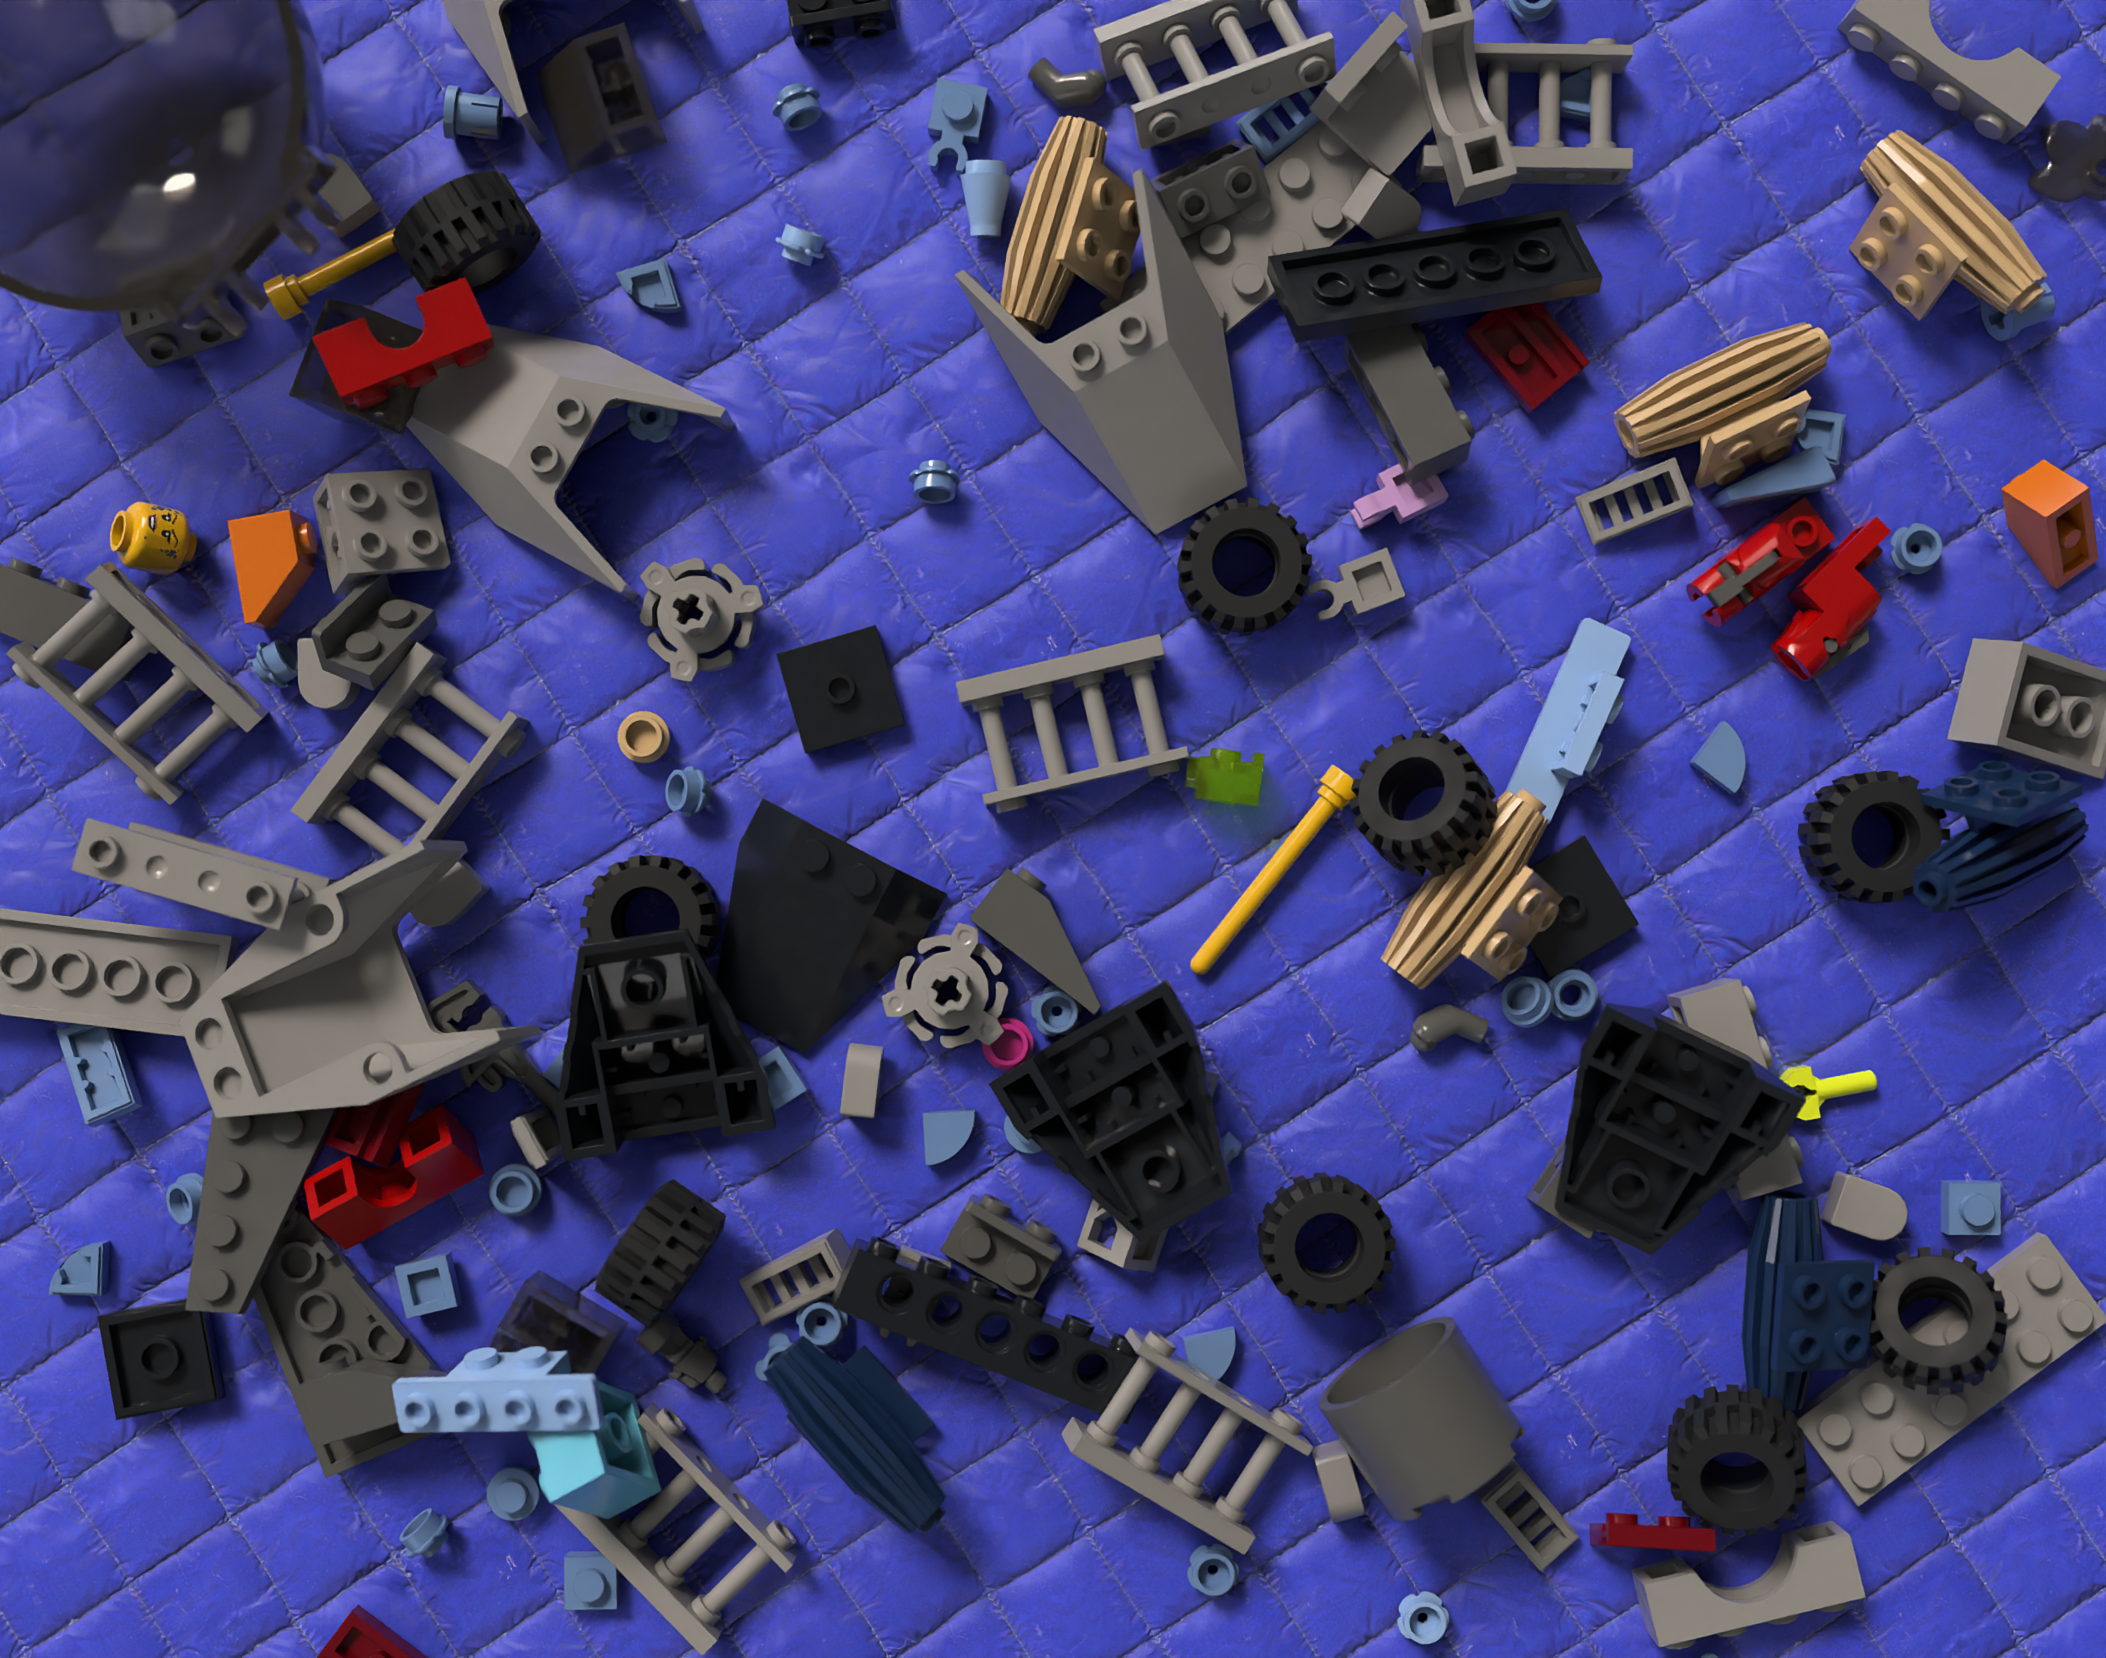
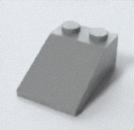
M1973 638L1947 740L2026 762L2091 778L2104 779L2106 771V671L2025 642Z

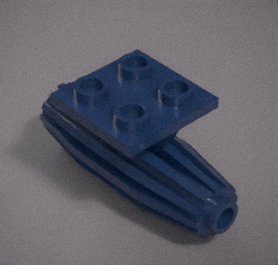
M1985 761L1979 763L1976 769L1961 776L1947 778L1944 784L1921 794L1923 805L1964 814L1969 828L1952 836L1914 869L1913 873L1915 875L1911 878V884L1914 885L1913 892L1925 908L1929 907L1932 909V912L1946 913L1996 900L2046 874L2086 838L2084 834L2088 831L2089 826L2085 821L2087 816L2085 812H2081L2076 802H2070L2083 795V784L2061 780L2060 775L2054 772L2036 771L2029 773L2012 769V765L2004 761Z
M1777 1190L1761 1195L1747 1251L1741 1333L1747 1392L1750 1387L1762 1390V1398L1766 1400L1771 1396L1776 1397L1782 1402L1783 1411L1802 1409L1812 1371L1865 1369L1868 1365L1875 1262L1870 1260L1824 1261L1818 1198L1810 1194Z
M803 1335L766 1368L763 1373L786 1408L788 1420L855 1495L858 1494L907 1534L916 1529L921 1534H925L941 1520L946 1513L941 1505L947 1495L914 1445V1442L934 1425V1421L866 1345L862 1346L843 1365H840Z

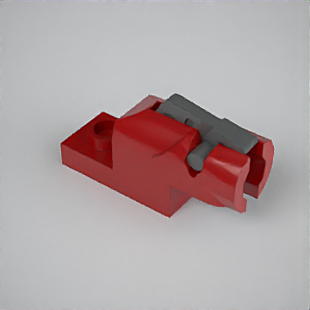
M1803 497L1717 559L1714 565L1686 586L1688 597L1691 602H1694L1699 597L1706 595L1713 606L1701 616L1710 624L1716 627L1721 626L1801 567L1805 560L1833 541L1835 536L1808 500Z
M1877 516L1855 527L1786 596L1799 610L1795 613L1779 638L1770 646V649L1778 662L1799 680L1805 681L1807 678L1814 679L1821 676L1869 642L1867 623L1875 615L1882 598L1859 572L1880 556L1883 549L1878 544L1891 532Z

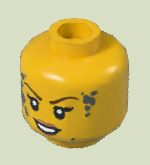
M136 502L129 506L126 511H119L114 518L110 531L111 550L117 552L119 560L123 565L131 569L163 576H169L176 572L183 561L190 562L195 554L197 545L196 534L190 531L189 522L184 513L176 509L146 502Z

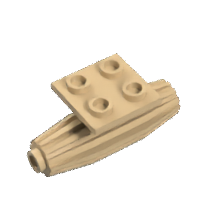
M1059 117L1030 175L1006 254L1000 305L1034 337H1036V334H1045L1049 331L1076 274L1110 299L1120 300L1125 280L1130 274L1131 261L1140 234L1135 190L1104 166L1108 133L1105 132L1103 127L1098 126L1097 123L1087 121L1081 117Z
M1902 130L1890 133L1867 154V157L1861 163L1860 170L1880 199L1850 245L1849 250L1858 258V261L1864 268L1870 270L1885 285L1896 301L1906 307L1919 321L1927 316L1952 279L2003 314H2008L2013 309L2022 314L2045 294L2046 290L2041 284L2047 278V274L2014 226L1952 164Z
M1806 322L1742 339L1668 374L1614 412V425L1616 426L1618 437H1620L1624 448L1634 458L1644 457L1700 440L1701 462L1694 480L1695 484L1699 489L1714 482L1718 485L1727 484L1739 477L1747 466L1763 460L1764 463L1773 462L1791 450L1792 443L1799 427L1802 425V420L1811 397L1805 390L1782 402L1780 400L1826 369L1827 357L1831 355L1830 341L1821 328L1816 327L1813 329V326L1806 324Z
M1520 788L1516 795L1505 791L1494 801L1497 806V818L1487 819L1494 829L1490 838L1482 836L1477 841L1482 846L1478 854L1474 856L1469 851L1463 857L1466 864L1458 869L1448 864L1445 866V874L1433 876L1431 873L1406 907L1380 959L1420 989H1425L1461 953L1501 982L1506 974L1515 972L1521 966L1527 955L1526 947L1538 931H1545L1556 919L1559 912L1558 905L1563 897L1526 866L1549 822L1542 815L1547 806L1524 789Z

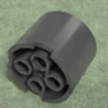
M1438 1317L1424 1321L1377 1345L1342 1371L1324 1390L1318 1402L1322 1413L1390 1518L1396 1521L1418 1519L1423 1513L1420 1508L1423 1505L1439 1503L1447 1498H1450L1454 1504L1474 1492L1500 1472L1513 1459L1516 1454L1510 1444L1515 1437L1518 1439L1526 1434L1519 1419L1455 1320L1451 1317Z

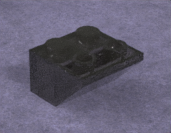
M625 23L575 38L536 74L570 174L667 142L636 45Z
M326 299L289 396L336 420L402 436L406 424L413 414L414 404L421 386L410 389L404 383L386 390L388 397L375 405L358 409L356 403L345 407L313 340V336L364 317L372 335L379 343L389 348L401 349L414 344L420 338L423 330L361 305Z
M539 1270L523 1283L500 1322L490 1348H495L497 1353L518 1352L534 1346L544 1347L547 1352L568 1351L571 1367L569 1374H593L597 1377L629 1322Z

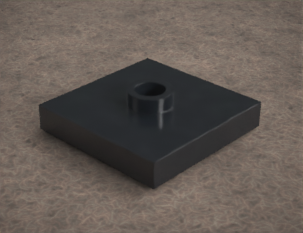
M876 625L776 654L805 754L814 753L906 725Z
M1585 835L1577 837L1528 867L1563 897L1558 905L1559 912L1554 922L1545 931H1538L1528 945L1546 977L1552 978L1639 924Z
M186 1297L104 1313L98 1316L116 1420L217 1401L226 1396L211 1312L185 1310Z

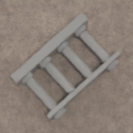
M1170 0L1093 29L1100 68L1106 80L1110 81L1127 75L1140 101L1131 105L1137 143L1141 150L1333 79L1336 76L1334 37L1328 31L1309 39L1306 38L1292 13L1298 10V0ZM1272 20L1287 47L1258 58L1244 30ZM1224 38L1238 65L1209 76L1195 48ZM1175 56L1189 84L1160 94L1147 66Z
M1611 38L1593 39L1586 44L1474 43L1478 72H1488L1487 104L1494 117L1504 123L1507 137L1509 72L1539 73V142L1535 143L1533 147L1513 146V142L1509 141L1518 173L1512 183L1620 185L1633 169V148H1617V144L1611 142L1612 74L1622 73L1634 55V45H1617V41ZM1591 68L1590 143L1585 145V147H1565V143L1560 141V73H1578L1582 69ZM1436 140L1431 142L1430 145H1424L1416 161V182L1448 183Z
M110 561L99 565L85 579L94 588L90 593L92 599L36 651L25 641L13 646L6 655L15 662L12 669L20 679L32 688L38 689L41 686L138 775L135 778V782L144 793L156 801H160L163 798L171 805L187 790L175 779L229 727L236 729L240 726L245 732H249L269 711ZM117 613H120L135 627L131 631L133 638L77 689L54 665L108 614L115 616ZM160 650L175 665L171 669L174 675L120 726H117L95 703L149 652L156 654ZM200 688L215 702L211 707L213 713L164 760L157 763L135 741L189 690L196 692Z
M1160 634L955 682L962 707L972 705L973 712H979L997 786V791L982 794L984 805L986 807L996 805L997 813L999 814L1028 807L1026 797L1144 769L1148 770L1149 778L1180 771L1178 761L1186 760L1189 757L1187 746L1169 750L1151 671L1156 670L1154 661L1162 660L1165 655ZM1124 669L1125 677L1131 676L1149 755L1119 762L1100 683L1105 682L1104 673ZM1073 681L1075 689L1080 688L1099 767L1068 774L1050 695L1055 694L1053 685ZM1023 693L1024 701L1030 700L1048 779L1018 786L999 707L1004 706L1002 697Z
M416 642L290 811L306 823L324 825L327 820L331 822L336 819L387 857L406 847V845L349 804L350 797L346 795L358 778L361 780L368 778L426 821L410 844L420 839L441 840L503 756L510 758L520 748L526 738V733L522 730L529 720L521 714L509 711L502 721L498 720L442 678L444 672L440 669L446 663V658L431 647ZM430 694L488 737V740L470 763L411 720L412 713L409 710L421 695L425 697ZM399 736L457 779L439 805L380 762L381 755L378 752L389 737L395 738Z
M91 818L86 819L71 871L279 931L284 929L292 904L330 886L336 881V879L140 822H130L129 828L126 829Z
M1130 1327L1125 1337L1140 1357L1098 1421L1092 1420L1088 1426L1072 1416L1061 1433L1071 1453L1245 1555L1256 1536L1244 1521L1247 1515L1244 1508L1285 1444L1309 1456L1314 1447L1300 1432L1304 1425L1293 1415L1277 1407L1274 1413L1269 1412L1174 1354L1177 1347L1157 1332L1150 1330L1147 1336H1144ZM1158 1367H1161L1183 1382L1142 1446L1135 1445L1133 1450L1130 1451L1117 1443L1119 1437L1116 1435V1432ZM1204 1393L1224 1405L1225 1409L1185 1471H1178L1175 1476H1172L1160 1468L1162 1463L1159 1458L1200 1394ZM1245 1418L1268 1433L1226 1497L1220 1496L1216 1502L1203 1494L1205 1489L1201 1484Z
M653 1402L637 1420L647 1431L645 1434L651 1455L653 1456L663 1447L683 1470L633 1520L626 1519L624 1521L618 1514L606 1519L563 1506H555L703 1656L718 1641L725 1625L720 1619L722 1617L720 1611L771 1560L786 1573L793 1566L799 1550L794 1546L796 1539L792 1532L777 1519L771 1522L684 1433L686 1427L682 1420L669 1408L664 1407L661 1410ZM699 1484L718 1503L720 1508L669 1558L666 1556L660 1558L646 1544L648 1542L647 1535ZM736 1522L757 1545L707 1595L699 1594L697 1596L683 1582L685 1580L683 1573Z

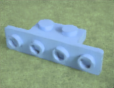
M1585 618L1580 622L1506 788V791L1513 795H1516L1520 788L1544 803L1547 807L1542 812V815L1549 820L1548 824L1551 822L1569 779L1582 776L1584 770L1591 772L1596 765L1603 749V744L1597 741L1605 722L1608 724L1614 722L1624 702V696L1619 694L1624 679L1616 676V673L1628 649L1631 638L1629 635L1591 618Z
M541 1346L528 1347L518 1352L497 1353L495 1348H479L467 1353L464 1359L446 1377L399 1378L392 1384L399 1428L404 1433L598 1430L604 1423L597 1377L593 1374H569L571 1367L568 1351L547 1352L546 1348Z

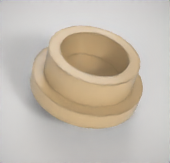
M639 711L629 715L621 723L618 730V744L621 751L626 757L635 762H654L666 753L670 745L671 735L667 723L660 716L652 712Z

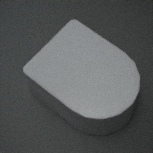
M319 154L311 158L303 166L300 174V186L303 193L327 227L339 238L345 237L381 211V206L358 174L340 157L333 154Z
M1372 168L1367 171L1341 210V214L1375 239L1415 233L1422 215L1420 204L1413 196Z
M298 639V684L304 699L315 707L333 711L346 709L353 704L360 694L361 685L322 670L313 639Z
M461 857L410 910V913L415 920L423 925L439 927L454 924L490 890V885Z
M850 1043L845 1066L840 1115L872 1119L877 1116L884 1046Z
M1837 1171L1820 1218L1822 1221L1873 1240L1885 1241L1894 1238L1902 1232L1907 1223L1908 1211L1905 1201L1895 1191Z
M1341 1440L1315 1446L1311 1454L1332 1523L1335 1524L1365 1515V1508L1350 1455Z

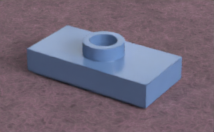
M70 1024L56 1031L87 1126L98 1127L143 1107L118 1029Z

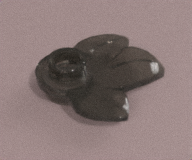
M2098 113L2091 119L2086 128L2077 122L2068 120L2055 121L2042 126L2040 131L2041 141L2051 162L2036 171L2029 178L2028 185L2035 192L2054 201L2065 203L2076 200L2084 195L2095 201H2105L2106 177L2099 175L2096 169L2106 168V115Z

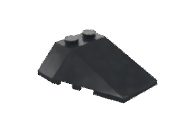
M763 798L738 847L717 983L737 1019L805 1054L924 938L947 893L903 870L883 862Z
M688 928L584 943L579 946L569 1011L571 1012L569 1029L562 1061H564L555 1105L564 1161L614 1154L619 1151L623 1142L628 1140L720 1126L722 1137L776 1128L767 1073Z
M1168 980L1127 999L1046 1046L989 1083L1015 1129L1027 1140L1033 1139L1055 1159L1053 1163L1065 1174L1069 1172L1092 1192L1093 1195L1091 1197L1140 1242L1222 1199L1233 1191L1196 1028Z
M1607 1003L1581 1048L1554 1207L1556 1210L1652 1255L1702 1212L1701 1206L1721 1189L1725 1188L1728 1190L1740 1180L1739 1174L1762 1154L1767 1157L1781 1144L1805 1104L1806 1099L1743 1052L1652 1009Z

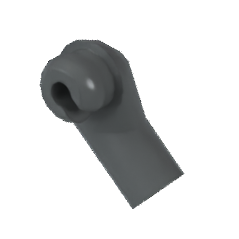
M1045 57L1040 59L1028 73V78L1062 109L1095 104L1107 88L1106 79L1100 71L1091 69L1086 72L1063 75Z
M1442 1004L1418 1016L1412 1025L1413 1030L1410 1034V1041L1416 1049L1423 1052L1434 1050L1437 1043L1453 1034L1480 1044L1486 1034L1489 1020L1450 1004Z

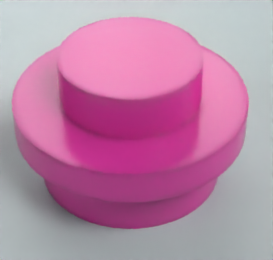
M1001 1018L998 1021L1004 1032L990 1046L982 1042V1051L991 1065L1002 1070H1010L1031 1056L1034 1045L1033 1036L1023 1022L1014 1018Z

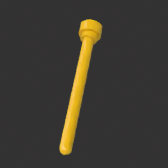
M394 229L298 278L295 274L288 277L280 274L264 282L263 287L281 318L286 321L304 312L303 305L310 302L309 296L397 252L392 243Z
M1331 765L1319 780L1322 784L1321 788L1317 791L1320 795L1319 799L1192 958L1190 967L1195 974L1203 975L1211 969L1336 809L1342 811L1347 804L1350 805L1351 799L1357 797L1351 790L1353 778L1335 765Z

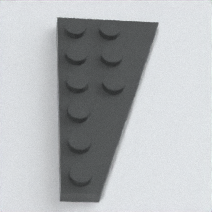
M340 1107L215 1118L213 1112L185 1310L246 1314L274 1255L272 1249L285 1221L290 1220L298 1201H296V1198L304 1183L303 1181L308 1174H312L325 1146L323 1144Z
M297 1203L290 1220L285 1221L272 1249L274 1255L258 1286L254 1300L324 1476L327 1478L436 1432L404 1433L400 1430L398 1422L316 1447L299 1384L316 1374L314 1370L315 1365L336 1357L346 1356L348 1364L367 1358L436 1371L441 1370L326 1234L311 1221L309 1214Z

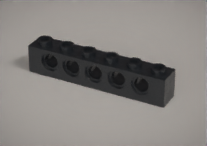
M872 1236L870 1242L859 1238L856 1239L832 1295L834 1309L1099 1414H1103L1140 1357L1125 1335L1114 1333L1112 1339L1094 1333L1095 1326L1080 1317L1066 1314L1064 1320L1045 1313L1047 1307L1033 1298L1018 1295L1016 1301L997 1294L998 1286L983 1278L970 1275L968 1280L964 1281L949 1275L950 1267L927 1256H921L919 1262L899 1255L901 1248L898 1245L876 1236ZM893 1276L907 1278L911 1282L909 1291L899 1298L886 1296L882 1292V1287L889 1278ZM948 1295L959 1300L958 1309L951 1316L938 1317L931 1312L933 1303L939 1297ZM992 1315H1000L1007 1319L1005 1330L997 1336H986L980 1332L983 1321ZM1046 1334L1055 1338V1344L1047 1354L1039 1356L1029 1352L1030 1343L1037 1336ZM1098 1354L1103 1357L1102 1364L1096 1372L1081 1374L1077 1371L1080 1360L1086 1355ZM1136 1403L1128 1413L1123 1423L1128 1424Z

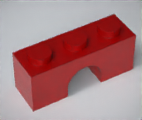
M466 277L415 296L418 309L424 320V329L420 338L409 347L394 349L382 345L372 335L364 317L313 336V340L345 407L356 403L358 409L370 407L388 397L386 390L404 383L410 389L420 387L435 380L438 377L436 371L454 363L460 369L466 368L488 357L486 351L494 347L493 336Z
M443 1104L407 1123L399 1141L403 1158L387 1168H368L360 1165L349 1155L304 1180L311 1221L341 1247L348 1250L482 1176L484 1170L475 1136Z

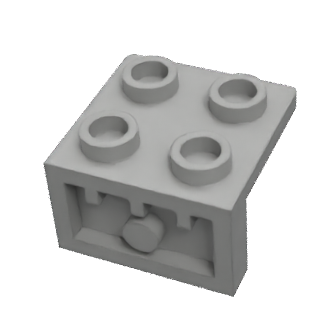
M1394 11L1390 13L1328 83L1309 108L1374 170L1387 178L1432 128L1416 65L1402 52L1403 48L1396 42L1408 25Z
M428 469L326 474L312 496L333 594L351 593L363 581L366 575L443 570L450 564L432 476Z

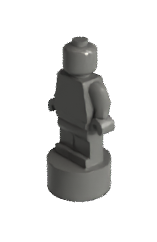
M668 1312L665 1313L659 1322L650 1327L645 1326L635 1341L650 1354L657 1352L675 1366L672 1368L673 1372L668 1373L669 1378L676 1379L692 1389L704 1382V1386L713 1394L719 1391L722 1393L727 1388V1377L719 1370H714L718 1357L711 1350L704 1336H698V1341L693 1342L681 1332V1329L678 1328L680 1322Z

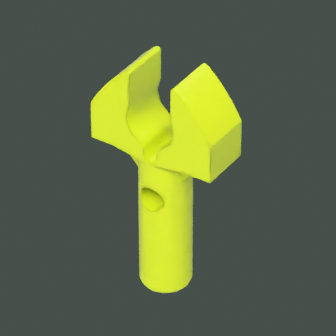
M1801 1065L1788 1068L1779 1077V1079L1792 1088L1800 1085L1802 1088L1810 1090V1093L1804 1095L1806 1102L1796 1117L1805 1121L1821 1118L1819 1107L1825 1099L1873 1091L1877 1088V1078L1871 1070L1818 1079L1812 1075L1811 1066Z

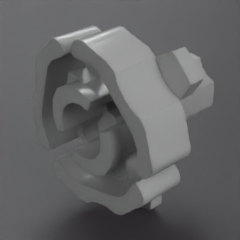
M692 558L674 564L669 569L654 561L644 570L640 577L649 590L644 597L640 620L649 628L657 629L659 626L665 639L677 648L676 652L668 649L661 636L654 632L648 636V646L664 661L670 663L671 678L693 683L699 670L712 673L732 667L736 663L737 657L731 650H727L716 658L711 659L700 658L702 653L716 650L728 640L734 630L737 615L741 617L742 627L734 645L743 650L749 649L752 646L757 626V618L754 612L764 606L758 585H746L729 567L721 563L714 565L712 572L729 582L733 591L731 593L719 582L706 576H689L691 574L709 573V566L699 558ZM697 605L704 612L702 618L699 621L696 619L688 621L687 614L691 606Z
M958 923L951 935L942 934L925 938L918 943L917 949L920 954H925L938 946H946L951 949L950 951L935 953L924 960L913 975L911 989L908 981L909 973L917 962V958L905 956L901 959L895 979V989L882 996L883 1006L887 1017H902L907 1027L921 1041L931 1040L935 1036V1032L921 1024L917 1018L916 1011L924 1021L937 1028L957 1029L967 1025L970 1026L965 1033L960 1035H942L940 1042L946 1048L968 1044L976 1039L990 1046L1004 1032L998 1018L1003 1012L1009 988L1004 982H997L994 1004L987 1012L984 1011L989 997L988 979L982 966L971 955L974 954L986 960L994 975L1001 973L1003 963L987 946L979 943V928ZM954 976L959 980L956 987L959 994L955 1000L951 999L946 1004H942L938 1000L941 996L940 988L945 981H949Z

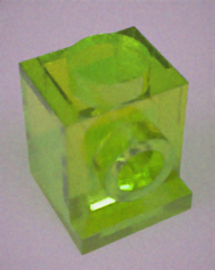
M1211 748L1210 757L1189 756L1185 775V787L1194 788L1192 800L1250 808L1257 807L1265 754L1254 752L1250 755L1249 762L1241 761L1242 752Z

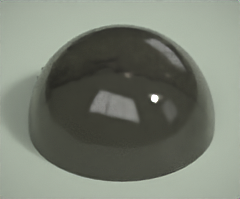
M0 0V287L33 302L61 309L119 313L157 308L173 325L194 330L210 313L224 328L239 337L248 325L224 297L231 288L249 306L262 311L271 300L246 274L249 268L277 241L282 233L310 256L321 246L316 237L296 217L304 207L308 208L322 225L331 228L333 231L343 221L338 212L318 193L338 171V167L321 151L325 126V82L316 37L302 1Z

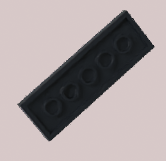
M1567 209L1268 256L1267 274L1296 343L1599 293L1603 277Z

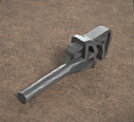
M466 980L432 1000L426 1007L437 1030L443 1033L462 1032L452 1020L454 1019L457 1022L465 1021L470 1007L478 1004L486 993L472 980ZM498 1005L490 1006L483 1013L480 1023L470 1026L466 1031L511 1027L507 1014ZM521 1043L459 1068L461 1076L468 1087L479 1082L489 1092H496L504 1088L506 1076L520 1080L556 1117L555 1105L559 1090L543 1076V1073L535 1066Z

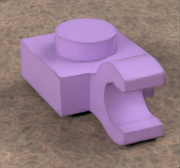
M1397 464L1377 475L1376 482L1380 490L1353 503L1355 509L1350 511V515L1359 530L1373 525L1392 511L1399 524H1402L1445 503L1449 495L1437 474L1410 486L1400 464Z

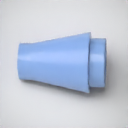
M999 160L966 161L965 174H961L960 177L969 217L970 237L980 239L1001 238V225L1012 178L1011 175L1007 174V163Z

